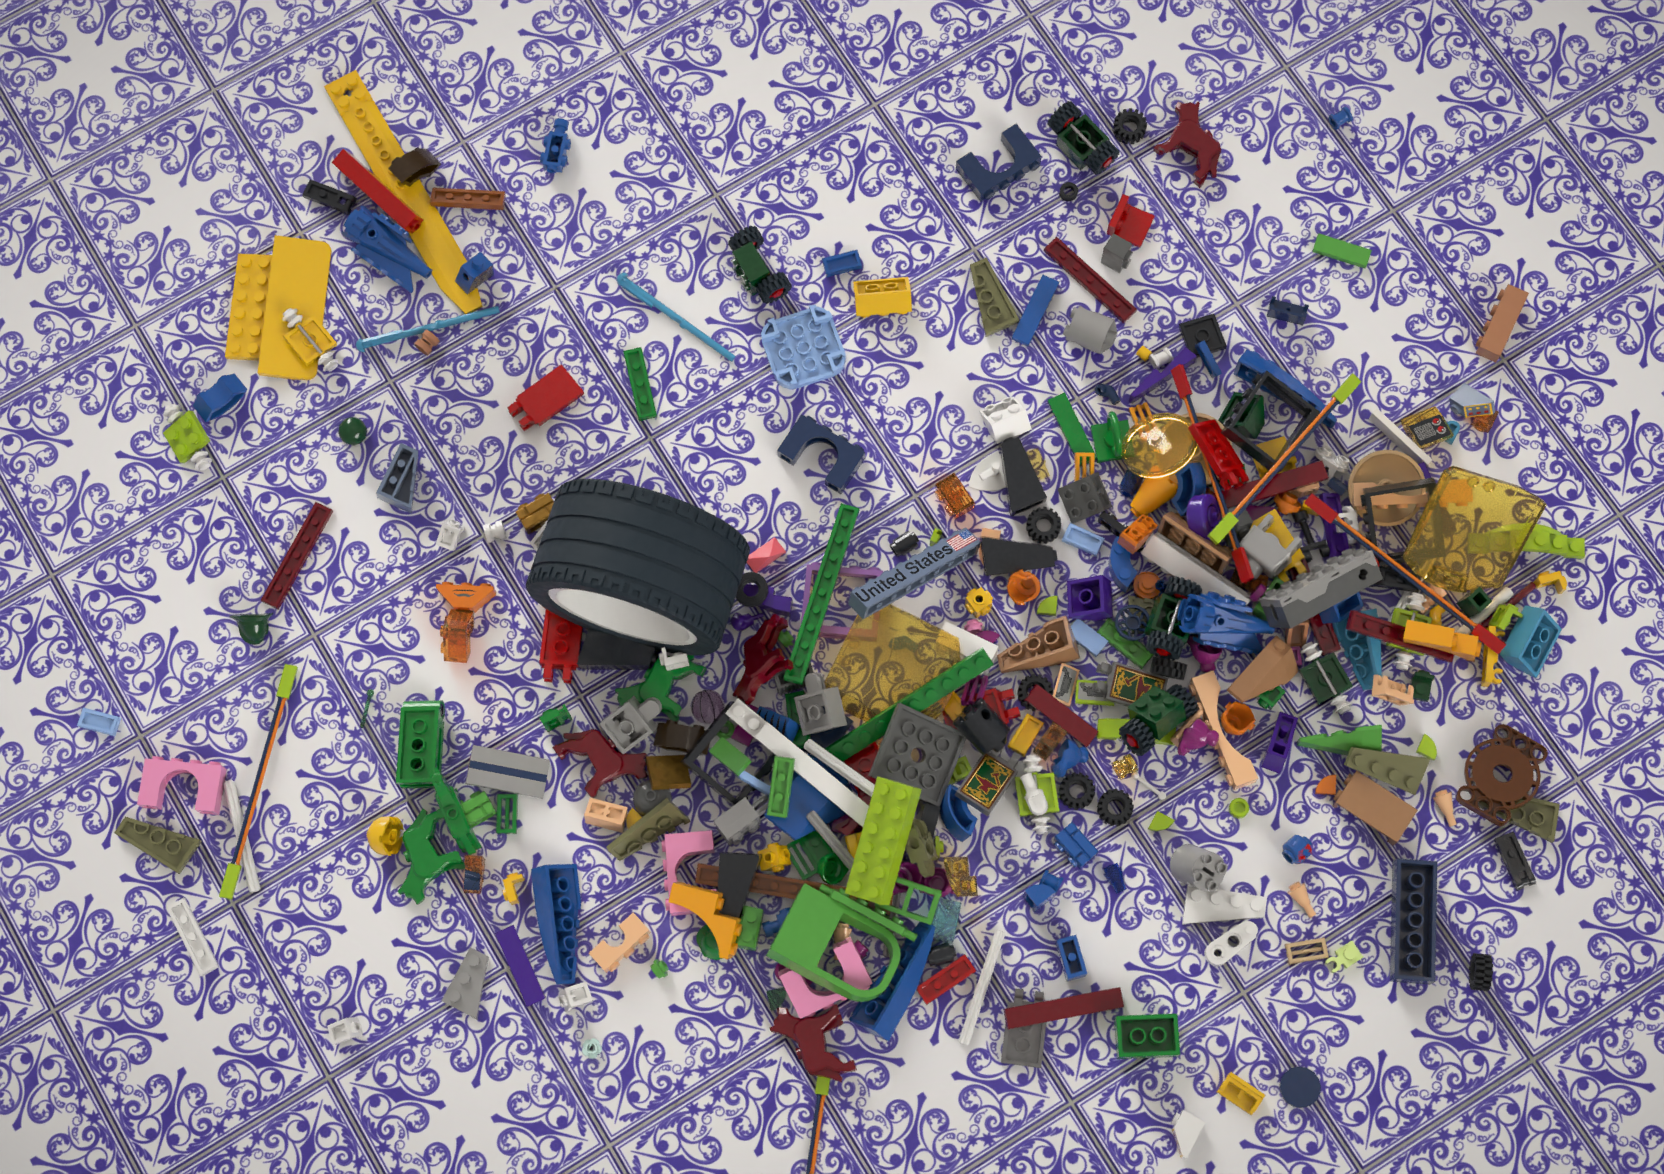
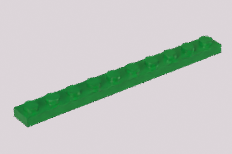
M842 503L840 505L790 660L793 662V669H786L785 681L800 685L804 683V678L807 674L860 511L857 507Z
M980 648L824 749L842 762L885 735L897 703H902L921 712L993 666L992 660L984 648Z

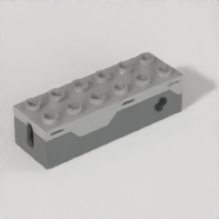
M1347 549L1342 552L1341 556L1326 560V564L1314 566L1311 568V572L1297 575L1296 580L1282 583L1280 585L1281 588L1267 591L1265 596L1260 598L1259 601L1269 626L1291 629L1382 580L1379 562L1374 557L1373 551Z

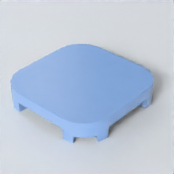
M810 305L809 309L778 319L773 317L767 320V324L763 327L761 333L762 344L774 378L783 388H801L834 377L844 369L846 363L845 349L842 346L830 311L816 307V305Z

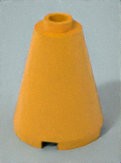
M1154 465L1130 503L1132 507L1130 511L1137 518L1142 514L1147 516L1174 498L1178 485L1165 472Z

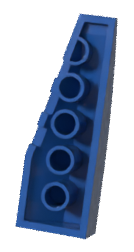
M1246 350L1239 358L1233 373L1239 378L1253 385L1251 382L1253 378L1267 370L1319 412L1326 407L1307 387L1278 367L1275 362L1265 360L1257 352ZM1261 385V387L1259 388L1265 391L1266 393L1274 396L1275 398L1281 400L1278 396L1272 393L1265 386ZM1330 413L1322 424L1333 429L1337 419Z
M577 864L539 866L531 869L535 909L543 947L556 985L574 984L577 964L575 948L578 947L576 934L577 928L580 926L578 910L581 909Z
M923 922L917 924L912 932L918 935L914 942L908 938L904 940L905 945L900 949L898 967L888 987L875 999L858 1002L849 1018L850 1022L876 1037L886 1041L890 1040L919 984L931 949L935 926ZM885 965L879 971L882 974L875 982L872 980L873 984L867 990L873 989L880 984L887 969Z

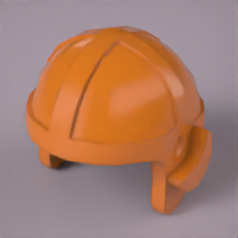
M1023 569L1012 574L1007 584L1008 594L1017 605H1025V602L1035 599L1039 595L1041 588L1039 579L1031 572H1025Z
M1236 701L1233 703L1229 702L1225 706L1226 710L1221 714V725L1226 733L1230 735H1243L1248 729L1251 731L1255 727L1254 722L1256 719L1249 706Z

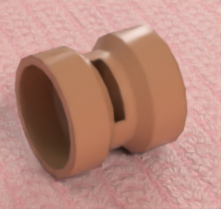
M425 330L422 333V338L417 339L414 345L423 354L428 356L432 352L433 346H437L440 340L433 333Z

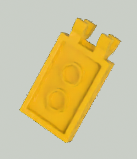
M1276 509L1253 521L1251 528L1253 525L1258 526L1270 514L1274 518V523L1267 529L1266 533L1275 535L1279 539L1280 545L1285 549L1294 540ZM1300 548L1291 557L1292 562L1278 575V578L1283 582L1290 581L1285 572L1295 567L1298 574L1307 573L1305 566L1301 562V560L1305 559V556Z

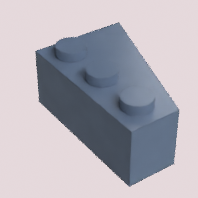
M400 443L376 492L377 499L411 514L419 459L418 450Z

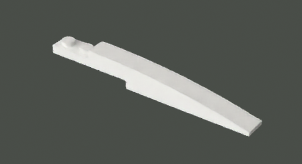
M737 699L725 713L728 717L776 756L795 758L794 771L859 825L864 826L869 808L865 802L741 700Z

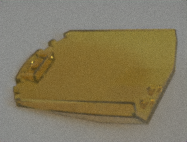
M1451 466L1444 469L1403 554V559L1415 574L1426 582L1445 590L1466 593L1479 586L1483 591L1491 587L1494 589L1500 588L1547 504L1543 499L1518 485Z
M893 604L884 607L864 620L857 614L825 680L826 689L838 687L844 711L867 722L960 662L959 638ZM954 691L927 707L921 713L937 720L946 708Z

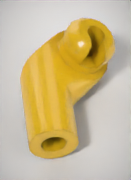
M1440 605L1430 610L1429 617L1432 618L1431 624L1442 626V613L1446 610Z

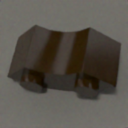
M416 148L401 157H396L388 169L401 183L410 187L417 180L430 177L441 163L428 149Z
M666 720V723H658L653 745L667 751L688 753L706 730L701 725H693L691 727L680 725L673 720ZM709 744L700 755L708 754Z

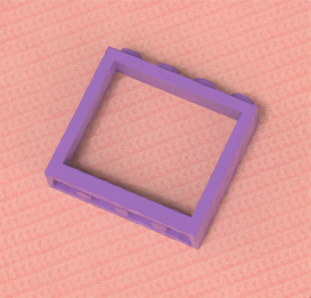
M818 562L807 564L801 623L810 599L812 574H818L821 565ZM841 566L839 576L875 579L883 571L876 567L861 569L859 566H849V568ZM880 610L873 614L872 629L822 625L819 637L877 642Z

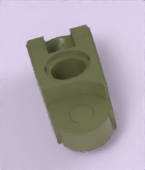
M913 819L906 850L911 864L917 863L920 874L923 877H930L935 873L933 861L938 860L931 833L928 832L924 821Z

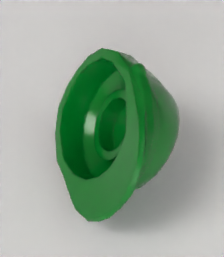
M835 852L823 856L817 863V872L820 878L830 885L840 883L849 871Z
M704 925L696 935V940L703 956L712 960L723 959L719 956L718 945L708 925Z

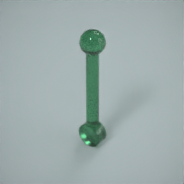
M372 689L367 691L368 697L360 728L365 726L371 697L374 695V690Z

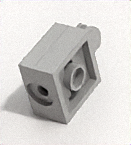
M820 672L807 674L804 681L808 694L794 697L803 736L847 725L838 687L826 689L823 674Z
M633 696L606 716L599 725L621 753L625 754L652 734L658 727L653 718L661 712L662 704L655 697L648 698L640 704L635 696Z
M767 795L761 797L752 805L745 797L713 820L716 829L729 846L732 844L738 845L744 840L743 836L749 832L752 834L760 828V816L766 812L768 807L766 802L769 800V797Z

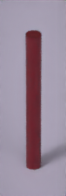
M1530 582L1504 605L1509 603L1515 606L1532 592L1536 585ZM1494 613L1481 623L1486 629Z

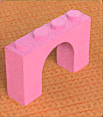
M152 756V759L145 758L137 805L142 808L162 810L164 793L168 782L179 774L188 773L194 775L198 782L195 810L201 814L219 815L224 789L223 783L225 782L227 769L221 763L210 761L209 764H202V761L199 760L183 762L179 758H171V761L164 760L163 757Z
M712 830L665 834V840H662V852H666V860H663L664 872L667 871L668 879H664L665 891H668L669 897L672 884L678 882L677 869L685 858L692 855L715 853ZM665 899L666 911H670L671 916L695 914L691 910L669 903V899Z
M851 936L834 944L833 950L843 968L841 980L860 990L869 989L870 985L873 984L872 979ZM789 968L779 971V978L800 1019L812 1017L816 1014V1011L822 1008L826 1010L840 999L841 1001L847 1000V998L831 990L817 991L811 988L803 976Z

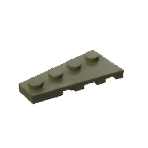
M125 817L114 832L178 874L182 872L202 842L199 839L129 817Z

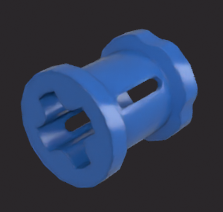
M1343 107L1338 113L1329 115L1328 120L1331 126L1337 130L1342 124L1353 121V116L1347 107Z
M1046 869L1039 884L1050 886L1057 893L1064 878H1058L1050 874L1049 870Z

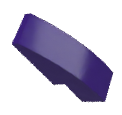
M746 584L743 589L745 595L750 597L755 596L759 590L757 585ZM768 587L767 598L758 607L778 615L791 617L793 601L792 597L775 595L774 587Z

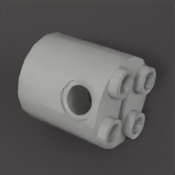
M1082 306L1073 308L1070 315L1072 321L1070 325H1066L1063 332L1066 341L1077 343L1081 347L1098 354H1102L1111 348L1117 337L1115 319L1087 310Z
M1183 844L1178 847L1170 860V871L1177 881L1202 891H1216L1223 881L1228 868L1227 864L1224 863L1218 854L1193 844Z

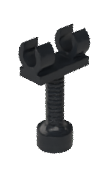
M1307 510L1294 514L1292 516L1295 523L1300 524L1308 544L1301 547L1305 561L1308 563L1313 560L1310 550L1319 548L1322 558L1329 556L1330 549L1326 539L1314 542L1307 523V519H1309Z

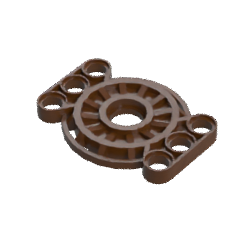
M1500 724L1493 731V739L1481 742L1469 753L1464 767L1467 786H1462L1458 789L1456 800L1462 806L1497 826H1504L1511 818L1509 810L1524 806L1537 793L1541 778L1538 764L1545 761L1548 752L1538 742L1508 725ZM1497 731H1506L1508 737L1500 738ZM1522 740L1525 743V748H1518L1515 745V741ZM1489 744V747H1486L1483 750L1479 749L1482 746ZM1534 750L1541 751L1543 758H1535L1532 752ZM1475 753L1476 757L1473 760V762H1471V756ZM1496 766L1508 768L1512 773L1511 780L1500 782L1495 779L1493 775L1494 768ZM1533 771H1536V776H1537L1536 781H1533V778H1534V773H1533ZM1531 787H1535L1533 793L1529 796L1527 793ZM1467 791L1470 793L1471 799L1464 800L1461 798L1460 793ZM1478 802H1486L1488 810H1481L1478 807ZM1503 812L1506 815V820H1498L1496 813Z

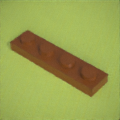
M432 188L430 205L434 207L504 210L506 194L505 191Z

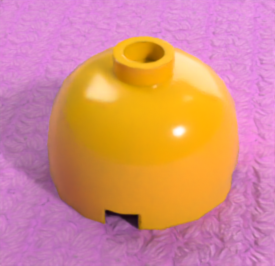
M390 816L374 820L367 831L370 848L380 855L391 856V854H397L403 843V836L400 837V830H404L401 820L398 817Z

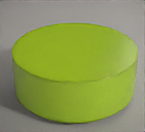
M1236 798L1229 804V813L1234 818H1243L1249 812V804L1242 798Z

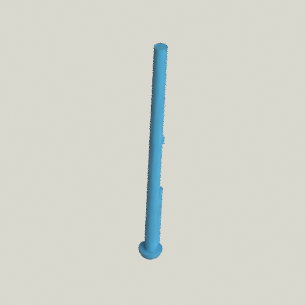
M620 273L617 276L616 281L618 285L646 305L659 309L665 315L678 322L680 327L688 330L732 362L736 356L628 279L627 273Z
M495 306L446 320H437L434 323L404 331L400 329L363 340L360 338L356 342V348L360 352H365V348L422 334L425 330L433 331L500 313L499 307Z

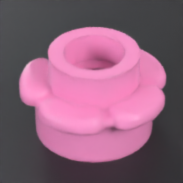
M977 619L967 621L964 629L975 635L982 631L981 627L983 624L978 622Z

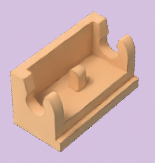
M1374 675L1372 696L1399 706L1414 704V687L1412 685H1408V692L1405 694L1406 684L1389 680L1387 676Z
M590 798L584 814L585 823L623 833L624 822L627 820L628 807Z

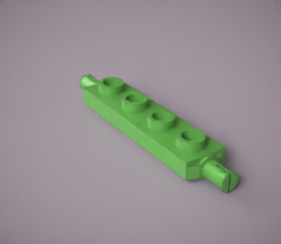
M823 883L819 888L820 892L893 930L902 935V937L904 936L913 942L915 941L918 934L908 930L903 925L904 921L898 917L893 916V918L886 916V911L879 907L871 908L868 906L869 902L861 898L855 899L845 893L843 888L839 890L832 889Z

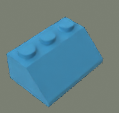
M1525 605L1521 612L1523 617L1518 618L1500 655L1509 665L1537 678L1562 629L1545 609Z

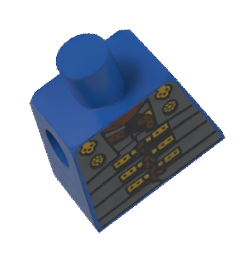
M479 252L461 266L455 282L468 295L494 275L493 264L482 252Z

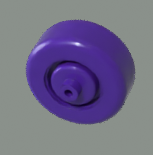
M1211 494L1195 495L1189 500L1186 512L1188 528L1201 537L1211 540L1208 534L1222 520L1218 501Z

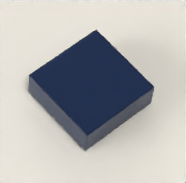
M1335 476L1327 483V486L1340 496L1347 492L1348 486Z

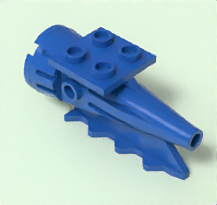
M364 205L359 206L362 209L359 211L355 209L348 216L344 223L346 230L345 232L342 231V235L345 238L358 244L355 248L352 247L351 251L412 294L414 290L411 271L427 279L433 270L407 247L406 241L411 244L412 240L408 237L409 233L405 229L392 222L384 214L378 215L375 212L372 213Z
M1208 591V594L1200 593L1199 596L1189 594L1187 595L1189 596L1188 599L1181 601L1177 617L1178 620H1181L1182 626H1179L1181 631L1185 633H1199L1198 637L1193 636V640L1201 645L1259 654L1263 649L1255 634H1273L1275 628L1269 626L1268 621L1246 614L1244 611L1252 612L1253 608L1246 606L1245 601L1238 600L1236 597L1224 594V597L1212 591Z

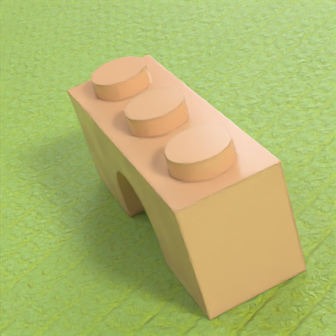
M634 912L619 925L625 934L624 942L620 946L612 947L602 940L589 952L591 957L606 973L609 970L613 972L617 969L621 959L631 956L635 951L633 948L639 943L641 945L644 944L650 937V930Z

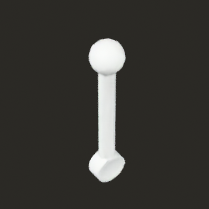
M1133 772L1131 774L1133 779H1138L1141 783H1143L1154 793H1156L1160 800H1164L1166 798V794L1164 792H1159L1156 788H1154L1143 778H1141L1138 772Z

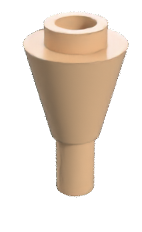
M1431 582L1429 588L1442 598L1447 595L1444 585L1439 582ZM1427 595L1425 596L1427 601L1422 604L1425 610L1419 612L1421 615H1424L1429 607L1436 603Z
M1447 789L1436 792V796L1433 799L1445 815L1449 827L1456 825L1457 823L1453 815L1452 792H1447Z
M1298 881L1289 886L1290 890L1287 893L1304 908L1309 918L1315 916L1316 913L1310 904L1305 883L1300 884Z
M838 923L834 931L835 944L850 936L852 929L849 928V924ZM834 954V959L838 960L836 954Z

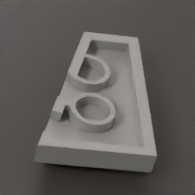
M470 947L442 1002L478 1020V1010L489 957Z

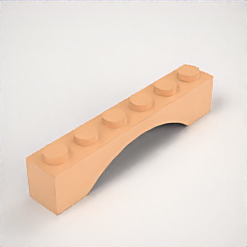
M1471 478L1448 479L1437 488L1439 506H1447V502H1455V506L1467 505V501H1472ZM1373 482L1351 483L1352 506H1357V510H1365V506L1362 507L1360 495H1364L1363 488L1376 487L1378 485ZM1389 493L1371 496L1372 505H1377V509H1388V505L1396 504V508H1408V504H1416V507H1428L1427 493L1413 496Z
M1214 671L1191 678L1188 688L1192 696L1195 695L1197 700V711L1202 710L1206 725L1210 730H1216L1219 733V740L1212 747L1214 750L1217 749L1219 753L1218 761L1221 768L1226 770L1227 775H1225L1228 785L1232 786L1233 790L1255 783L1258 780V776L1251 760L1235 750L1221 730L1217 714V702L1221 687Z

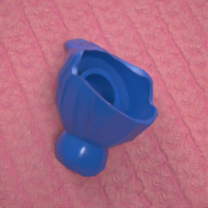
M1067 738L1058 751V758L1053 760L1052 772H1054L1056 777L1063 778L1068 769L1074 767L1079 762L1086 763L1088 761V750L1085 747L1079 748L1075 742Z

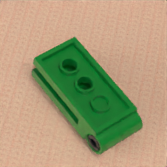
M443 700L404 701L402 704L396 784L400 785L402 789L434 788L430 778V769L436 767L441 772L443 719L445 716Z

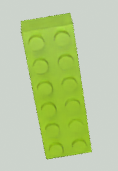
M877 777L846 886V894L880 905L890 904L922 789L887 778Z

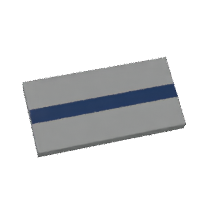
M473 745L465 784L543 799L550 760Z

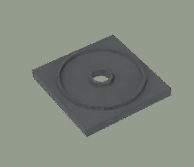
M897 703L868 776L876 780L877 777L887 778L922 789L920 800L940 807L966 738L959 730L902 703ZM914 748H918L922 752V759L917 763L911 758V752Z

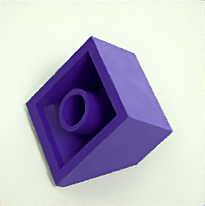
M1104 575L1067 581L1068 618L1090 621L1113 618L1112 587L1109 579Z

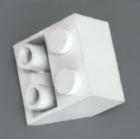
M1014 396L1004 398L999 403L987 405L984 409L979 410L991 437L997 444L1007 438L1015 437L1031 430L1027 412Z

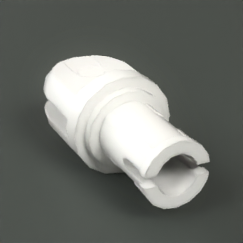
M1032 773L1021 776L1020 779L1026 790L1024 798L1030 811L1038 816L1043 815L1048 809V803L1043 790L1037 788Z

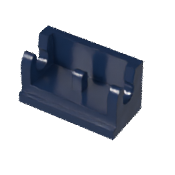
M1272 296L1266 317L1298 325L1304 324L1309 305L1300 306L1275 300L1276 297Z

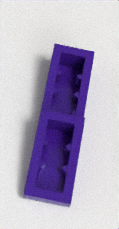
M1185 347L1161 373L1155 368L1130 394L1129 402L1133 404L1173 377L1171 370L1177 365L1181 364L1186 369L1194 364L1197 356Z
M514 924L496 932L495 935L526 1006L529 1007L545 999L546 996Z

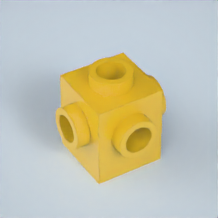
M982 587L979 589L974 588L966 594L964 606L975 618L985 616L991 611L993 597L988 590L984 591Z
M771 843L767 845L766 849L757 851V854H762L760 861L761 871H773V873L783 871L784 867L791 865L790 852L787 845Z

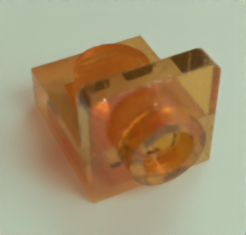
M1496 411L1492 415L1476 416L1471 425L1480 432L1488 433L1499 412Z

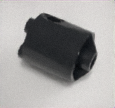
M982 697L978 698L973 703V706L968 704L962 710L964 714L958 716L952 722L981 755L987 754L991 750L998 752L1007 743L1010 727Z

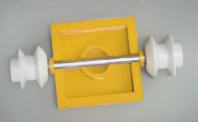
M290 308L283 313L282 321L289 322L288 328L295 327L284 335L286 342L306 366L319 358L318 365H324L323 371H333L338 366L337 362L339 360L337 358L333 359V352L328 351L337 346V342L314 315L301 323L303 316H297V309Z

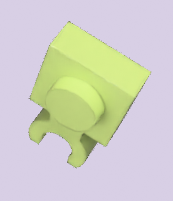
M1350 941L1335 951L1337 957L1328 958L1325 964L1334 962L1336 967L1331 970V973H1335L1342 964L1346 969L1364 957L1354 942Z

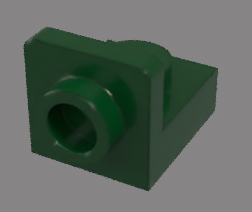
M1419 670L1412 675L1410 685L1414 687V700L1429 701L1431 684L1435 677L1430 675V672Z

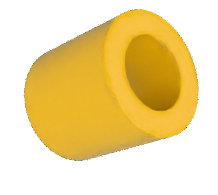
M1144 345L1136 353L1145 362L1152 354Z

